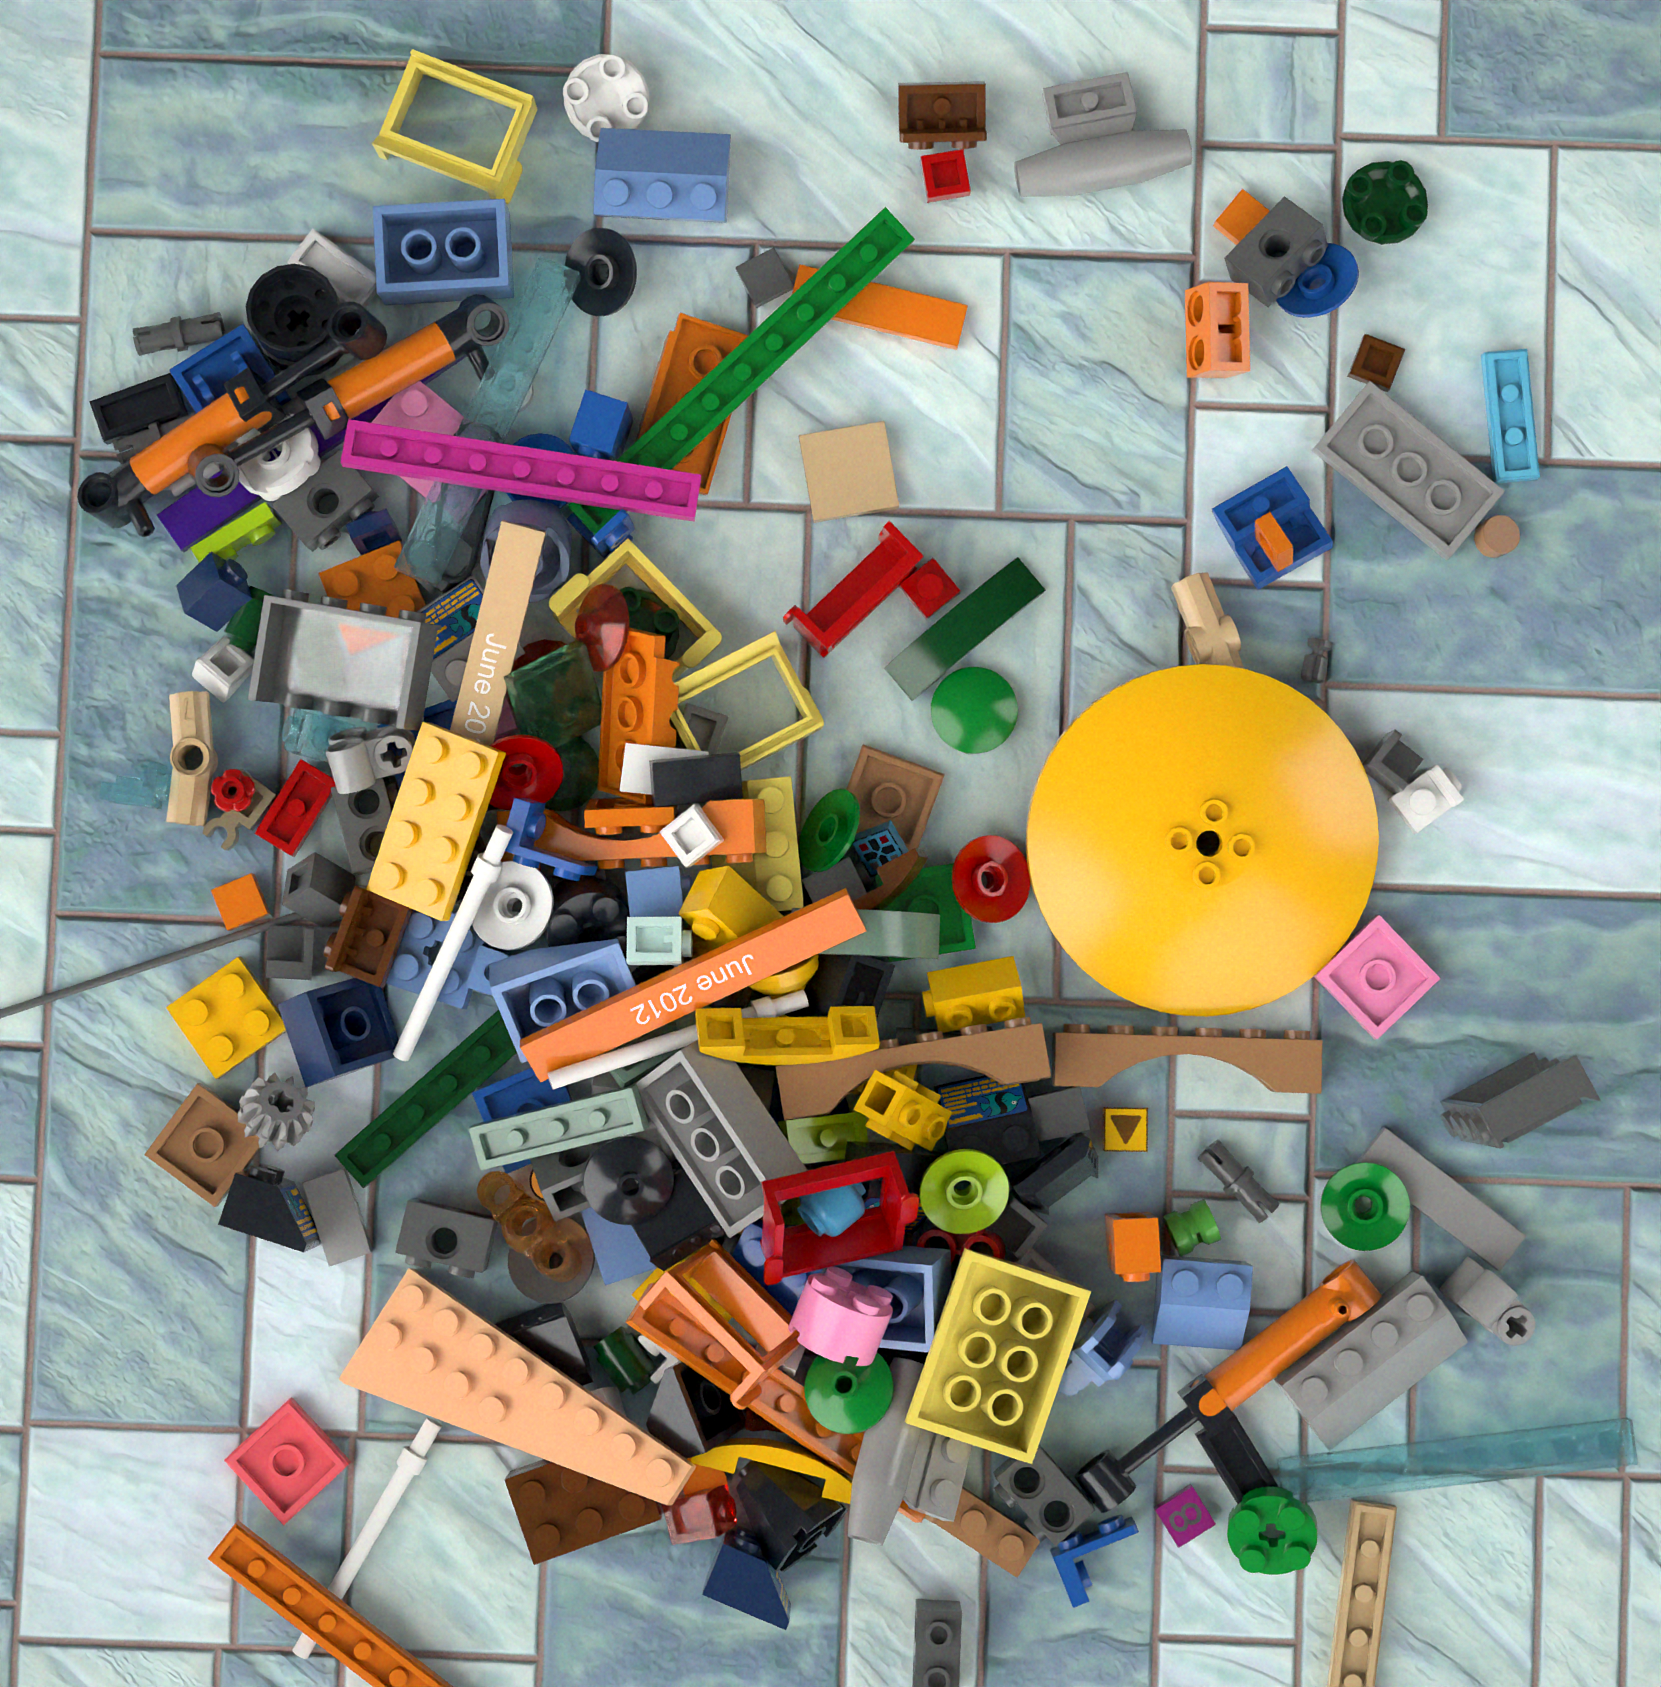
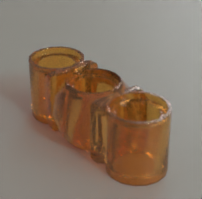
M492 1171L482 1177L477 1187V1198L484 1207L491 1211L493 1218L502 1225V1234L507 1245L515 1252L524 1254L527 1258L531 1259L535 1268L553 1281L562 1283L575 1278L581 1269V1254L577 1248L567 1242L565 1234L557 1229V1221H554L547 1204L530 1196L521 1183L505 1172ZM509 1185V1197L503 1203L495 1204L494 1197L497 1190L502 1186ZM530 1217H536V1230L529 1236L523 1237L521 1229L524 1222ZM558 1249H564V1262L558 1268L550 1269L549 1259L552 1253Z

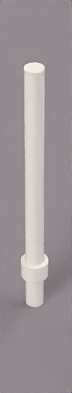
M496 826L485 852L477 856L471 870L474 876L393 1052V1055L399 1060L409 1061L489 884L496 882L503 867V863L500 860L513 834V831L506 826Z
M804 990L772 1000L767 996L751 1001L750 1007L741 1009L742 1018L778 1017L808 1007L809 1003ZM695 1024L547 1072L552 1089L563 1087L688 1046L698 1040L697 1026Z
M427 1417L411 1446L404 1447L396 1461L398 1465L396 1472L329 1585L328 1590L342 1600L412 1477L419 1475L428 1460L425 1455L442 1427L434 1419ZM302 1632L292 1651L297 1656L308 1659L316 1642Z

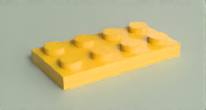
M422 722L366 890L437 920L449 921L506 752L433 723Z

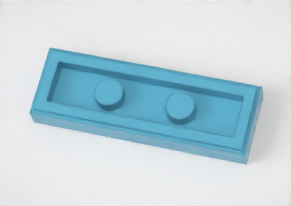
M1527 349L1484 352L1481 355L1493 482L1508 483L1537 480L1540 478Z

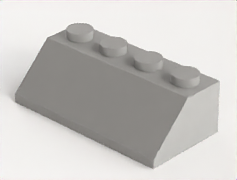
M698 1040L679 1050L635 1083L638 1086L645 1111L729 1238L763 1216L764 1195L761 1181L807 1171L736 1062L699 1052ZM786 1200L779 1201L778 1205L782 1204Z
M1413 1271L1408 1273L1381 1295L1380 1300L1367 1312L1343 1324L1274 1379L1329 1451L1468 1343L1449 1309L1422 1275Z

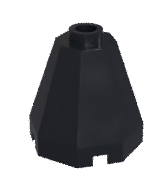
M751 1460L738 1474L741 1481L737 1485L736 1490L756 1539L761 1545L762 1554L766 1556L767 1561L776 1571L785 1572L808 1556L818 1546L815 1541L822 1534L827 1538L836 1529L849 1510L842 1502L822 1497V1487L793 1470Z

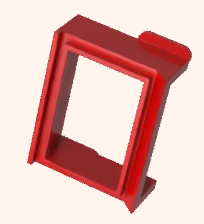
M890 521L883 526L882 531L879 533L878 540L881 543L807 614L794 605L783 616V622L786 625L793 620L794 628L823 658L892 594L904 580L917 570L915 565L924 557Z
M890 1151L761 1181L764 1195V1212L760 1245L765 1258L764 1282L766 1285H774L779 1283L782 1278L902 1250L905 1225L916 1220L919 1197L917 1194L909 1193L895 1152ZM882 1177L879 1206L865 1209L863 1216L840 1235L831 1237L824 1233L818 1236L806 1223L784 1228L785 1223L778 1205L779 1201Z

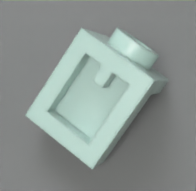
M627 917L626 962L628 965H674L675 968L684 964V957H692V930L684 929L682 917Z

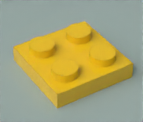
M239 956L166 1007L215 1079H220L287 1032L280 1011L246 962Z

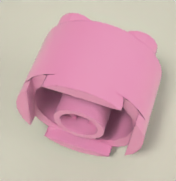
M835 1266L827 1267L825 1274H811L806 1281L788 1326L789 1332L792 1333L797 1329L800 1332L797 1341L807 1349L825 1358L843 1363L847 1355L859 1358L857 1366L870 1365L874 1360L893 1313V1308L890 1305L893 1295L881 1287L874 1285L865 1287L851 1281L853 1276L849 1272Z

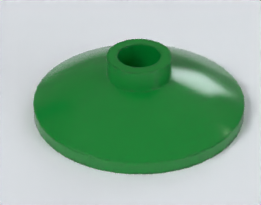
M846 789L833 790L823 796L809 813L799 839V858L803 866L808 870L823 872L830 869L852 846L860 819L859 802L852 792Z
M1358 1162L1341 1168L1328 1180L1322 1192L1320 1211L1325 1227L1339 1243L1354 1250L1372 1251L1389 1245L1403 1232L1409 1219L1410 1200L1403 1182L1391 1170L1372 1162ZM1363 1196L1368 1197L1371 1201L1370 1208L1365 1212L1357 1211L1355 1208L1356 1200Z
M876 1353L873 1362L867 1366H857L859 1358L847 1355L843 1363L830 1360L821 1355L814 1360L806 1376L804 1392L811 1414L822 1426L840 1434H856L872 1428L884 1417L893 1399L894 1381L887 1362L879 1353ZM843 1378H851L853 1383L851 1390L847 1393H840L838 1389L839 1382Z

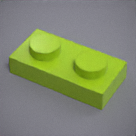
M264 502L190 547L199 563L210 552L215 553L226 561L228 559L236 560L238 558L237 551L250 543L253 546H258L268 541L276 534L274 529L280 526L282 522L274 509Z
M859 1112L778 1121L779 1129L803 1164L845 1159L847 1141L868 1142L867 1127L865 1126L866 1117Z

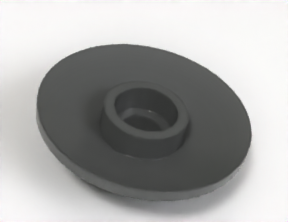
M552 1215L538 1217L524 1225L514 1237L508 1253V1270L516 1288L529 1299L545 1304L563 1302L579 1293L590 1279L595 1263V1253L586 1230L568 1217L555 1222ZM561 1255L562 1264L560 1267L550 1269L549 1261L551 1257Z

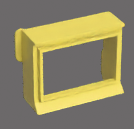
M412 49L410 59L379 135L372 142L379 158L388 160L390 154L485 190L488 192L490 199H505L506 204H509L523 172L522 165L517 159L538 110L534 97ZM423 75L430 76L516 110L492 170L398 134Z
M627 538L588 576L582 573L574 575L549 599V607L554 619L604 669V658H602L594 643L593 628L576 611L619 570L627 565L654 594L666 603L669 608L677 612L679 620L698 638L676 661L680 663V666L676 667L673 671L672 680L674 682L688 668L696 667L721 643L722 635Z
M776 631L674 682L675 685L679 686L678 704L761 661L769 657L772 658L803 719L738 752L740 754L741 771L821 730L824 726V720L809 691L802 686L780 645ZM678 708L670 716V726L676 729V741L678 740L682 749L701 751Z

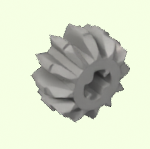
M276 1073L269 1076L267 1081L258 1077L252 1082L250 1089L244 1091L240 1098L241 1108L238 1112V1122L246 1124L244 1129L245 1137L254 1135L259 1137V1148L266 1145L268 1141L273 1143L277 1151L284 1148L286 1142L295 1146L301 1141L303 1134L309 1132L313 1124L312 1114L315 1110V1102L306 1099L308 1087L295 1088L293 1086V1076L285 1082H281Z

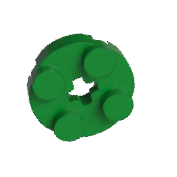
M1280 1487L1257 1488L1242 1497V1502L1237 1504L1235 1509L1234 1507L1232 1508L1228 1517V1543L1233 1554L1239 1559L1240 1566L1249 1573L1260 1572L1269 1575H1280L1295 1570H1302L1309 1565L1311 1555L1317 1545V1520L1312 1508L1306 1502L1304 1505L1300 1500L1294 1498L1293 1492ZM1267 1524H1275L1277 1530L1284 1531L1277 1538H1269L1261 1532L1266 1531Z

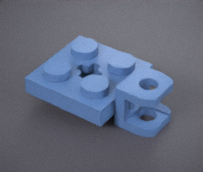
M413 909L386 984L420 995L433 966L430 963L431 957L427 955L430 947H435L437 942H444L456 913L451 914L449 921H440ZM471 924L437 1001L467 1010L473 990L493 995L489 984V964L513 955L487 947L488 943L478 936Z

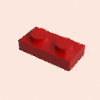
M300 759L254 834L288 855L295 857L332 798L331 788L336 786L334 779Z

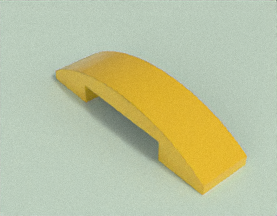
M874 1006L830 1007L828 1017L742 1018L741 1008L696 1009L695 1012L699 1052L735 1062L764 1065L820 1063L861 1055L878 1049L880 1045Z
M730 1438L708 1452L691 1458V1463L732 1474L735 1473L738 1458L743 1457L825 1479L822 1497L850 1504L851 1478L812 1451L790 1443L762 1438Z

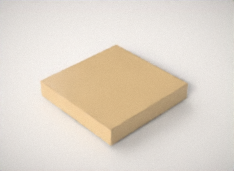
M885 421L799 435L813 523L899 509Z

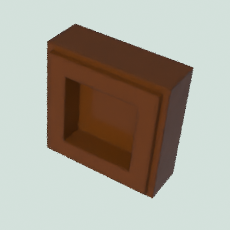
M1364 334L1347 377L1365 384L1371 381L1380 390L1388 392L1394 381L1405 349Z

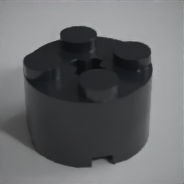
M581 875L579 881L565 879L558 883L552 890L554 899L553 913L548 927L544 931L548 947L618 939L624 956L627 959V917H630V912L621 890L612 882L596 878L594 875ZM592 922V925L585 928L583 926L586 923Z

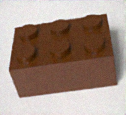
M545 1459L512 1470L504 1479L534 1565L659 1521L664 1513V1508L660 1502Z

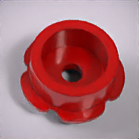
M225 770L221 777L217 776L212 782L211 793L215 795L214 803L225 812L245 810L251 804L253 794L255 793L253 780L249 776H244L241 770ZM235 787L237 789L236 794L231 795L229 789Z

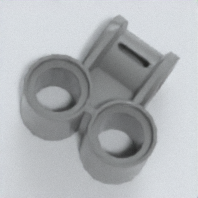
M389 725L367 731L365 727H354L331 735L328 738L330 746L325 749L337 792L348 794L361 791L374 785L378 778L406 771L415 745L413 733L410 730L399 729L396 726ZM395 742L397 748H403L402 755L395 756L393 750H387L388 743Z
M1468 1256L1439 1288V1291L1466 1315L1473 1317L1486 1330L1495 1334L1509 1345L1518 1346L1524 1344L1534 1333L1536 1325L1534 1316L1516 1299L1518 1297L1517 1293L1497 1275L1488 1269L1485 1270Z

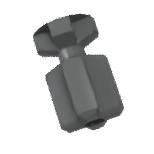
M1308 638L1307 644L1313 651L1311 654L1304 656L1300 676L1304 681L1321 684L1324 682L1328 659L1323 656V652L1331 650L1333 643L1324 639Z

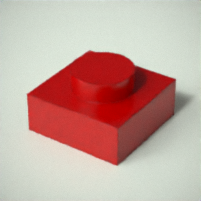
M964 149L920 157L927 203L970 196L971 189Z
M934 558L930 559L899 585V588L926 621L961 592Z

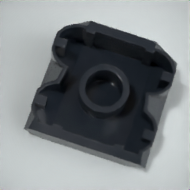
M1075 1133L1012 1180L1010 1185L1027 1208L1049 1215V1207L1090 1176L1098 1178L1097 1152L1090 1138L1085 1133Z
M678 1159L670 1163L674 1175V1185L666 1206L650 1220L631 1225L649 1254L650 1262L662 1271L669 1269L678 1262L687 1260L701 1250L702 1247L709 1244L712 1239L726 1235V1232Z
M563 1302L554 1304L544 1303L535 1309L494 1324L581 1386L593 1382L588 1356L571 1313Z

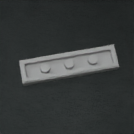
M1382 1127L1357 1160V1163L1372 1162L1382 1165L1395 1173L1403 1182L1408 1192L1410 1204L1498 1271H1501L1526 1238V1235L1385 1127Z

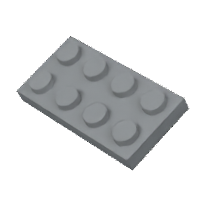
M1371 381L1366 384L1312 449L1315 454L1446 561L1455 553L1505 492Z

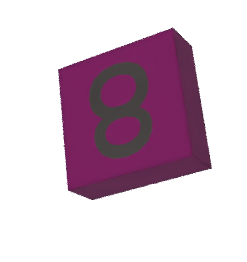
M1191 1484L1153 1507L1178 1548L1216 1525Z

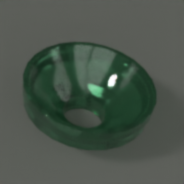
M557 732L541 737V739L547 741L556 749L560 757L566 758L572 767L570 777L566 781L561 782L557 792L545 802L544 808L565 812L583 806L597 791L599 758L595 750L584 739L571 733Z

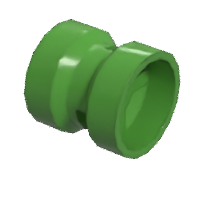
M1204 1199L1191 1204L1189 1211L1183 1213L1173 1211L1163 1216L1171 1241L1180 1257L1193 1252L1194 1247L1199 1245V1243L1203 1242L1210 1245L1221 1240L1215 1219Z

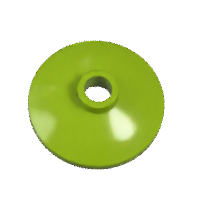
M959 1149L940 1156L927 1168L920 1183L919 1197L925 1215L938 1228L955 1234H969L990 1226L999 1218L1008 1201L1009 1183L1002 1166L993 1157L974 1149ZM967 1180L970 1182L969 1186L964 1190L954 1188L955 1184L959 1181Z

